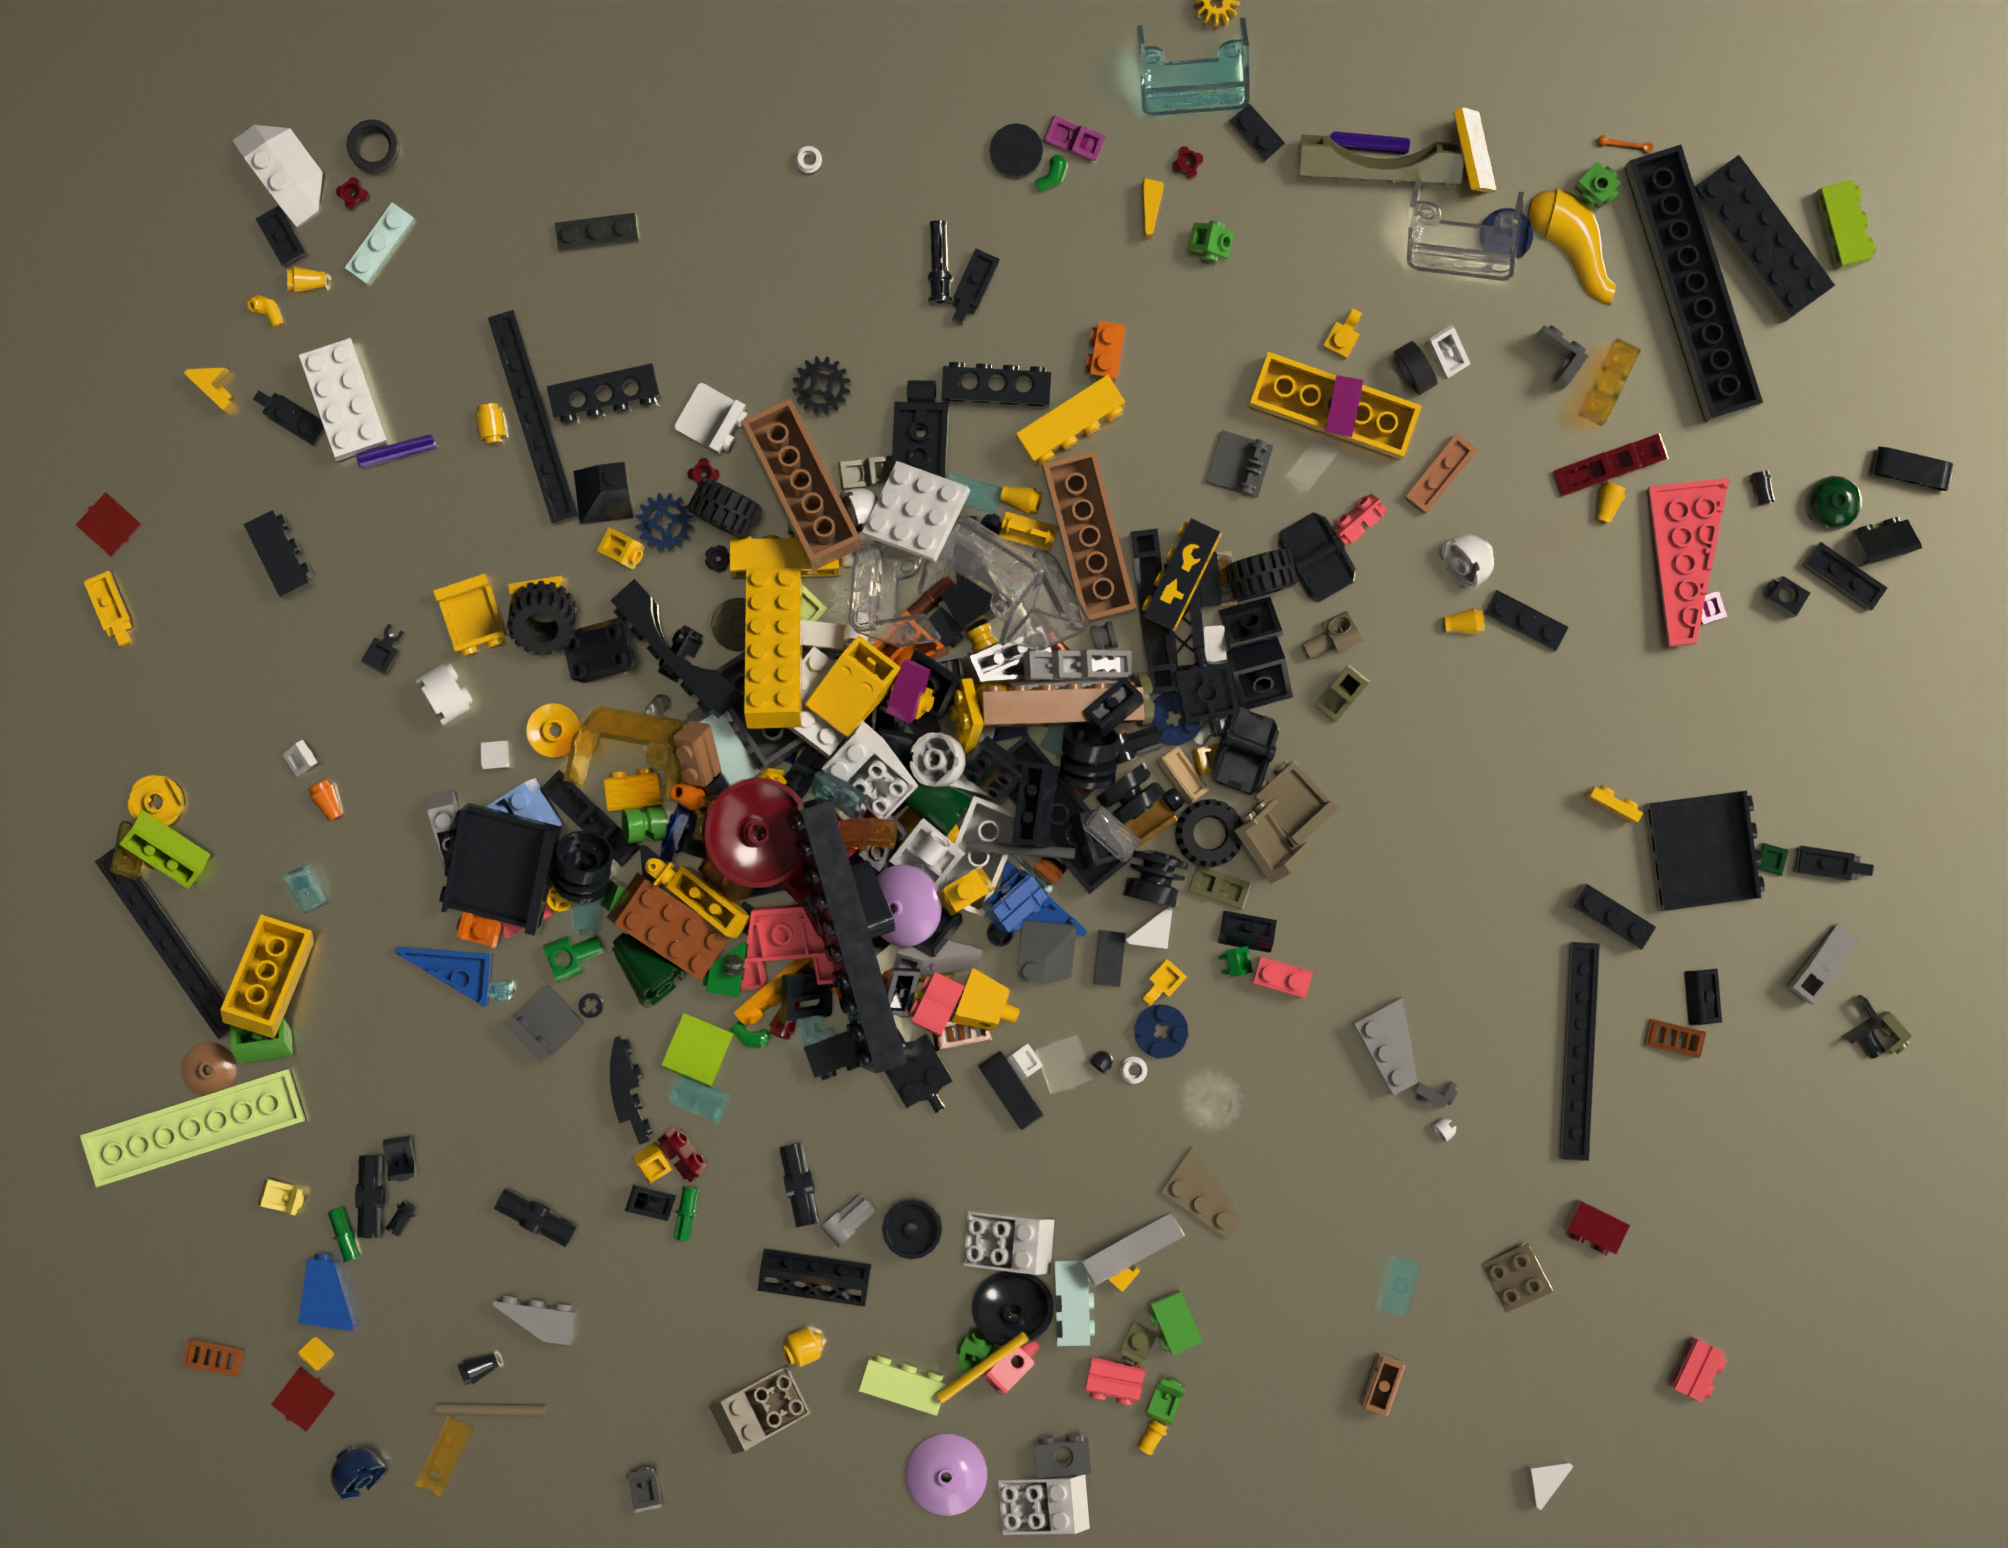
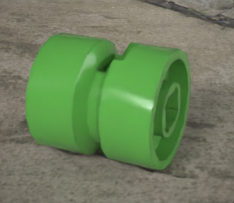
M661 805L645 807L644 811H641L639 808L622 810V832L626 844L642 843L644 838H647L649 842L666 839V819Z

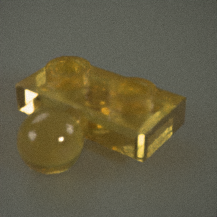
M123 820L119 825L110 872L136 880L140 876L142 861L144 860L119 845L131 824ZM144 861L145 865L149 869L157 870L155 867Z

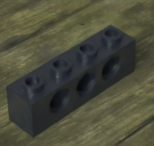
M949 362V366H943L942 402L1049 407L1051 372H1046V367L1031 366L1030 371L1019 370V366L1003 365V369H992L991 364L978 363L976 368L965 367V363ZM966 376H973L977 380V385L973 389H966L962 386V380ZM992 378H1001L1004 381V387L999 391L992 390L989 387V381ZM1020 379L1030 381V390L1027 392L1018 391L1016 388L1017 381Z
M653 363L547 386L553 418L556 421L560 420L561 424L577 421L576 416L587 414L588 418L603 415L604 410L613 409L614 412L630 409L629 405L640 403V406L652 405L656 403V399L661 398ZM635 382L638 384V391L635 395L628 396L624 393V387L627 383ZM603 388H609L612 391L611 398L604 402L598 400V392ZM576 394H583L585 396V403L581 407H574L571 404L572 397Z

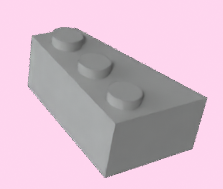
M1041 625L962 658L960 661L967 677L972 678L973 684L1025 680L1023 653L1028 651L1052 652Z

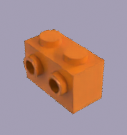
M1099 321L1098 327H1092L1090 343L1095 344L1093 354L1088 353L1085 368L1090 370L1089 378L1102 379L1109 375L1111 380L1116 382L1125 325Z

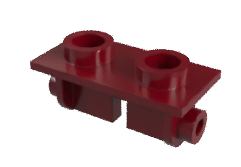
M676 1125L657 1139L660 1143L658 1145L669 1160L673 1159L676 1155L680 1158L674 1164V1167L684 1180L687 1179L689 1182H692L708 1169L703 1156L695 1151L689 1143L686 1134L679 1130Z

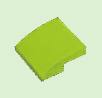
M683 1013L661 1067L711 1088L734 1034Z

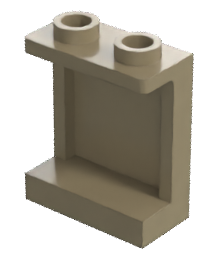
M1284 761L1274 771L1277 776L1270 782L1265 779L1262 787L1256 791L1257 794L1253 798L1257 803L1263 799L1266 802L1274 798L1277 799L1279 803L1270 812L1282 830L1296 845H1299L1329 818L1338 807L1323 794L1295 761H1292L1290 764Z
M1276 798L1269 802L1263 799L1251 808L1252 811L1240 819L1242 823L1234 830L1271 884L1291 874L1313 851L1307 842L1297 848L1293 846L1270 812L1279 803Z

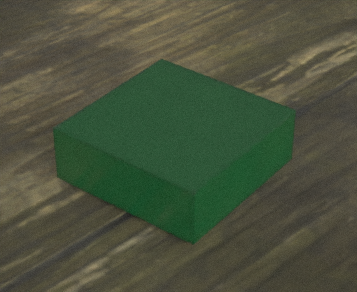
M1761 843L1759 850L1761 865L1757 866L1758 870L1782 876L1789 850Z

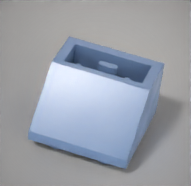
M536 778L520 784L486 806L557 826L563 825L547 796L541 790V786Z

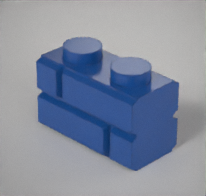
M1020 870L986 900L981 907L998 930L1009 933L1018 930L1023 925L1022 921L1029 914L1037 913L1048 896L1031 873Z

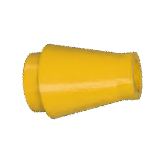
M296 266L293 269H287V291L298 293L316 288H326L325 271H316Z
M1605 481L1604 487L1601 486L1598 511L1595 518L1611 523L1613 516L1626 497L1624 494L1626 487Z
M1004 486L1000 501L1028 514L1031 512L1037 513L1042 500V492L1036 491V488Z
M1475 607L1445 616L1446 632L1478 634L1480 631H1485L1483 609L1476 610Z

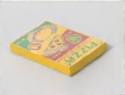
M1466 108L1456 109L1453 114L1470 189L1486 193L1495 191V182L1479 112Z

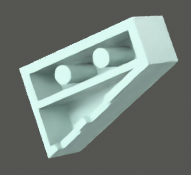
M700 707L687 714L689 721L711 725L721 771L729 784L746 778H758V775L761 773L759 767L763 764L755 751L750 754L745 747L749 742L742 731L738 730L736 732L732 727L731 723L734 722V719L728 710L719 719L712 712L706 715Z
M1055 1259L1057 1346H1090V1336H1095L1094 1320H1089V1309H1094V1292H1089L1088 1282L1091 1280L1081 1265V1262L1086 1259Z

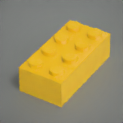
M1106 375L1017 432L1016 440L1033 466L1038 463L1040 466H1043L1044 463H1048L1055 458L1054 453L1062 448L1065 452L1075 446L1078 441L1077 438L1085 434L1086 437H1089L1100 429V423L1106 419L1110 423L1123 414L1126 401L1109 375Z
M260 914L220 1009L224 1023L275 1039L314 944L311 930Z

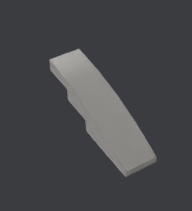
M1057 650L1053 652L1028 651L1023 653L1025 680L1133 678L1131 651Z
M1170 1213L1082 1261L1081 1265L1095 1287L1185 1236Z

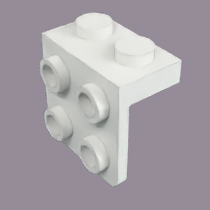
M700 383L677 420L675 428L680 433L721 455L723 450L728 451L735 437L732 434L736 427L741 428V421L747 418L748 413L745 412L747 407L742 402L734 401L708 385Z

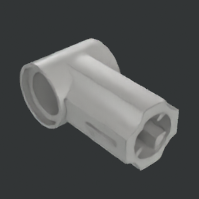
M861 1193L847 1204L843 1210L837 1211L820 1228L839 1247L856 1232V1228L876 1212V1209Z

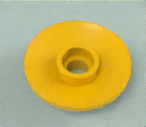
M556 703L543 705L535 710L528 720V741L533 749L543 756L551 758L562 757L570 753L580 740L581 725L579 719L570 708ZM552 726L559 727L560 732L557 736L550 734Z

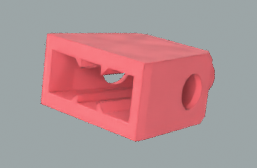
M1036 1341L1019 1347L986 1371L982 1378L999 1395L1006 1394L1035 1364L1031 1357L1041 1347ZM1013 1357L1019 1360V1365L1016 1368L1011 1364Z

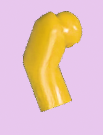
M255 295L248 299L247 308L251 312L266 315L271 328L284 324L276 302L273 299L260 295Z

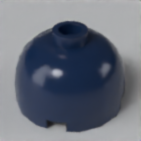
M348 1448L336 1456L337 1461L332 1467L330 1477L331 1483L343 1501H349L361 1496L358 1491L367 1486L368 1491L373 1488L385 1475L386 1469L384 1467L386 1466L373 1451L367 1448H355L352 1450Z

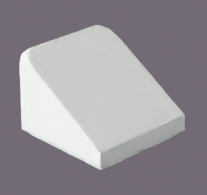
M508 741L481 743L482 770L510 768Z

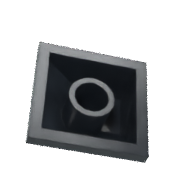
M626 462L595 465L573 471L580 525L634 518L628 465Z
M916 649L910 660L930 669L927 688L933 690L934 703L928 713L941 720L949 713V708L954 703V694L959 688L961 678Z

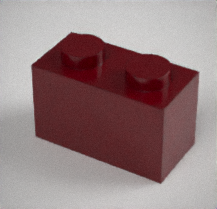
M1577 1200L1564 1229L1570 1232L1569 1238L1581 1244L1585 1240L1595 1244L1594 1250L1608 1256L1609 1252L1617 1254L1630 1225Z

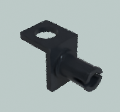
M1858 995L1857 999L1869 1019L1843 1035V1037L1851 1044L1860 1040L1869 1058L1874 1059L1878 1057L1877 1052L1881 1055L1885 1052V1048L1874 1033V1030L1883 1024L1868 999Z

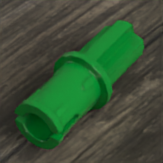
M683 1186L679 1210L675 1212L678 1213L673 1237L679 1241H688L690 1239L693 1218L697 1216L695 1208L700 1189Z
M338 1207L330 1210L328 1216L335 1234L333 1239H337L343 1262L361 1257L352 1235L355 1232L350 1230L344 1209Z

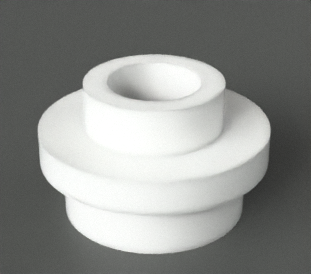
M805 146L796 153L795 163L800 171L814 173L822 164V156L815 147ZM812 156L814 161L812 164L807 165L804 163V158Z
M1128 1057L1122 1062L1120 1073L1126 1082L1136 1084L1143 1081L1146 1077L1147 1066L1139 1057ZM1131 1065L1138 1066L1139 1072L1136 1075L1129 1074L1128 1069Z

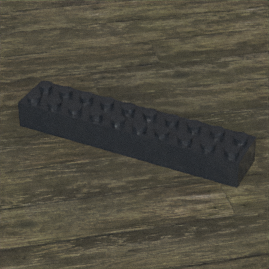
M1680 144L1629 160L1625 165L1706 422L1759 406L1763 403L1682 145Z
M816 798L788 807L790 814L787 815V822L790 829L794 830L797 841H794L795 850L799 857L802 856L805 867H802V874L805 882L810 883L812 893L809 894L810 902L813 909L818 911L820 919L817 920V927L820 934L824 935L827 945L824 946V951L828 961H832L834 967L832 979L836 988H840L842 998H839L842 1012L844 1014L847 1013L849 1024L846 1027L850 1039H854L857 1050H854L856 1062L859 1066L862 1065V1068L876 1074L907 1064L833 802L828 799Z

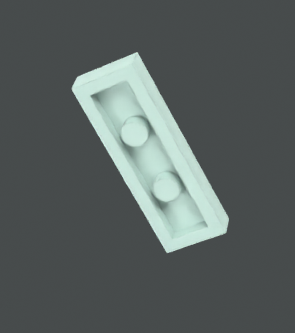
M392 202L345 266V269L366 284H369L412 225L415 218Z

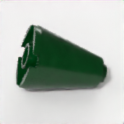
M910 769L908 772L918 787L904 802L920 820L924 818L944 836H947L961 818V807L967 809L972 796L950 785L931 787L921 784L913 776Z
M622 933L613 941L614 947L612 952L639 1003L644 1008H648V1002L653 1006L663 1000L676 988L673 984L677 978L682 981L685 972L679 966L630 934Z

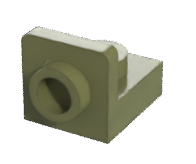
M1885 1011L1879 1016L1883 1024L1880 1026V1029L1889 1038L1895 1037L1885 1047V1051L1889 1054L1894 1052L1899 1054L1910 1044L1907 1040L1912 1035L1891 1012Z
M1133 1321L1119 1349V1353L1123 1355L1122 1360L1133 1366H1137L1138 1363L1144 1365L1158 1333Z

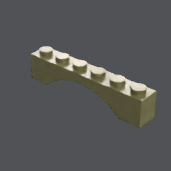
M1301 135L1299 175L1309 179H1317L1321 176L1331 177L1335 180L1358 178L1364 182L1378 179L1389 183L1412 181L1420 185L1427 184L1428 182H1436L1444 186L1462 184L1464 158L1460 143L1435 142L1427 148L1408 156L1378 159L1350 152L1338 145L1329 136Z

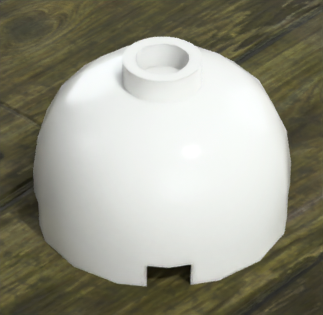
M853 488L840 492L839 497L844 502V507L861 542L871 539L865 537L862 531L878 497L870 490L864 488Z
M1462 534L1450 539L1442 546L1443 560L1447 558L1451 565L1447 567L1449 574L1464 588L1472 586V589H1475L1488 579L1494 569L1492 546L1478 536Z
M932 732L920 737L913 745L911 751L914 753L913 762L910 761V768L913 776L921 784L931 787L949 786L957 781L963 773L966 764L965 753L961 744L955 738L943 733Z

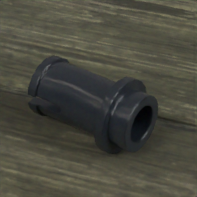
M1769 470L1752 473L1753 479H1751V482L1754 481L1758 505L1775 502L1770 481L1772 475H1769Z
M406 1200L397 1204V1211L385 1227L388 1231L393 1230L391 1233L398 1237L402 1235L411 1217L416 1216L415 1211L417 1208Z

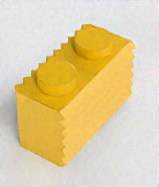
M652 768L636 770L637 775L626 776L625 771L609 773L610 778L604 779L607 811L614 812L623 809L663 805L659 773H653Z

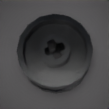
M1141 763L1096 797L1104 809L1110 808L1118 801L1122 804L1112 812L1110 817L1118 828L1131 818L1135 820L1151 808L1154 801L1165 794V791L1158 782H1152L1143 790L1139 786L1149 779L1151 772L1144 763Z
M916 1197L901 1199L890 1207L884 1217L882 1226L884 1241L890 1251L899 1257L911 1260L923 1258L931 1253L940 1242L942 1233L941 1216L935 1206L925 1199ZM915 1224L918 1229L916 1233L910 1234L907 1226Z

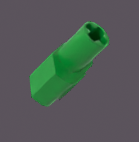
M568 935L543 945L545 955L558 983L582 974L583 970L580 962L605 953L598 935L574 945ZM561 951L567 952L570 956V963L566 967H561L556 961V957Z

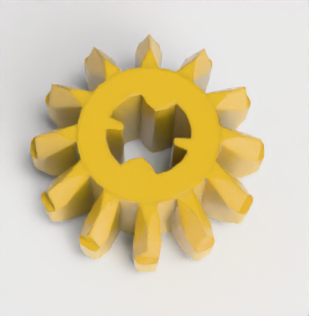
M1194 0V5L1200 7L1196 10V15L1206 14L1203 19L1205 24L1209 22L1210 18L1214 19V27L1218 26L1219 19L1227 25L1229 23L1228 16L1235 18L1237 15L1233 8L1240 6V2L1237 0H1222L1221 8H1216V5L1212 7L1213 0Z

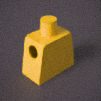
M979 866L941 889L939 894L941 901L952 916L995 888L983 868Z
M972 968L966 979L965 987L951 1022L990 1031L995 1030L1000 1019L1015 1024L1020 1009L1006 1004L1010 990Z

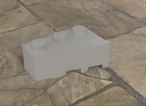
M1402 997L1391 1001L1352 1023L1391 1095L1394 1096L1418 1083Z

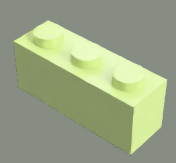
M876 1355L875 1359L869 1357L859 1389L860 1392L937 1416L941 1405L937 1394L947 1386V1382L943 1381L942 1375L928 1371L927 1375L916 1372L917 1367L902 1363L901 1367L890 1364L891 1359L881 1355Z

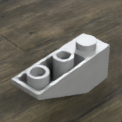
M454 790L427 796V812L444 870L447 862L451 861L453 851H450L449 847L453 835L457 833L458 827L454 824L456 813L459 810Z
M1837 923L1787 987L1808 1004H1815L1831 984L1859 939Z
M948 940L936 957H933L912 946H899L893 968L920 969V976L931 975L935 972L939 974L971 970L972 968L978 969L983 950L971 945H963Z
M501 1295V1299L493 1301L494 1307L542 1342L569 1346L572 1344L577 1311L571 1310V1305L555 1303L554 1307L544 1306V1301L528 1299V1303L517 1302V1297Z

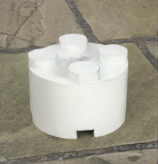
M443 663L414 679L416 685L422 683L423 687L420 692L436 717L440 715L443 717L440 720L442 726L470 710L469 704L473 701L466 688L460 689L457 685L458 675L452 665L448 664L445 666Z

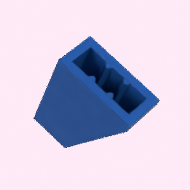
M315 1253V1257L307 1258L298 1324L353 1331L356 1329L357 1322L339 1261L331 1259L330 1254Z

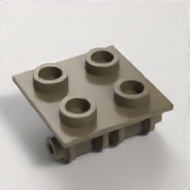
M1522 1243L1516 1246V1249L1482 1264L1506 1312H1510L1554 1292L1529 1243Z

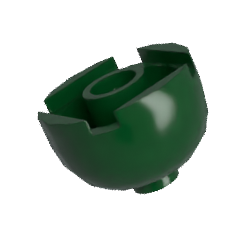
M1829 476L1820 479L1811 487L1807 495L1806 508L1816 525L1824 529L1838 530L1849 526L1857 519L1862 508V497L1859 488L1851 480L1842 476Z

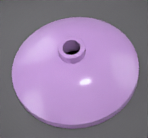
M896 865L883 870L876 877L892 913L895 931L881 935V937L891 944L903 947L914 946L926 941L935 932L942 912L940 894L934 881L924 871L911 865ZM893 904H896L897 912L894 911Z
M943 1433L925 1439L913 1450L907 1462L906 1483L912 1498L920 1507L936 1515L952 1516L967 1511L980 1499L986 1487L987 1467L985 1459L980 1450L971 1441L960 1435ZM944 1472H948L952 1478L950 1481L945 1482L941 1479V1475Z

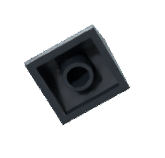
M986 565L942 593V598L960 629L968 631L988 623L1018 602L1017 598Z
M1271 597L1218 610L1221 624L1225 629V639L1229 651L1283 636Z

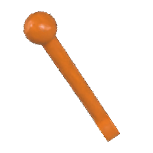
M1604 135L1598 138V143L1601 146L1611 144L1642 149L1644 153H1650L1654 149L1651 142L1644 144L1608 139Z

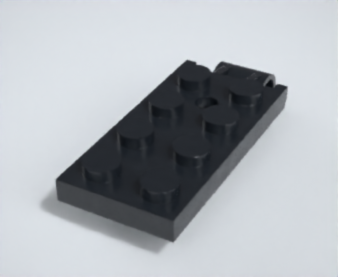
M908 380V402H894L891 472L896 461L946 478L949 402H935V380ZM924 429L926 431L925 436H916L917 430Z

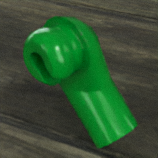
M1061 155L1052 156L1049 161L1051 166L1048 174L1035 180L1040 192L1063 181L1067 170V161Z
M738 1021L730 1028L742 1045L748 1048H763L771 1039L767 1030L761 1029L759 1032H749L741 1021Z

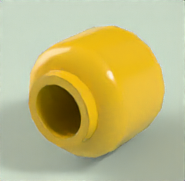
M803 1327L787 1335L781 1349L789 1365L794 1364L796 1367L802 1368L820 1358V1348L824 1344L818 1332L813 1333L809 1328Z

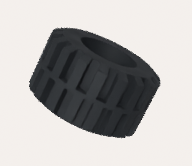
M708 478L700 480L687 506L690 513L738 538L749 537L762 511L760 505L752 499Z
M1277 549L1234 561L1225 567L1232 598L1237 601L1278 592L1293 587L1299 582L1292 555L1288 549Z
M538 581V584L535 585L533 582L527 583V588L521 586L517 594L514 593L510 602L507 630H509L510 638L515 639L514 644L518 647L523 646V651L528 653L530 650L535 651L534 655H540L541 652L551 655L553 650L557 653L562 651L563 646L567 647L575 634L578 612L576 601H573L571 593L566 594V588L563 586L558 588L554 582L544 584V581ZM546 614L554 620L551 622H539L530 616Z
M1207 799L1193 803L1183 811L1175 828L1176 843L1180 852L1190 862L1202 867H1216L1229 862L1238 854L1243 844L1234 831L1242 823L1241 817L1233 807L1223 801ZM1203 818H1216L1225 827V840L1215 849H1204L1194 839L1195 825Z

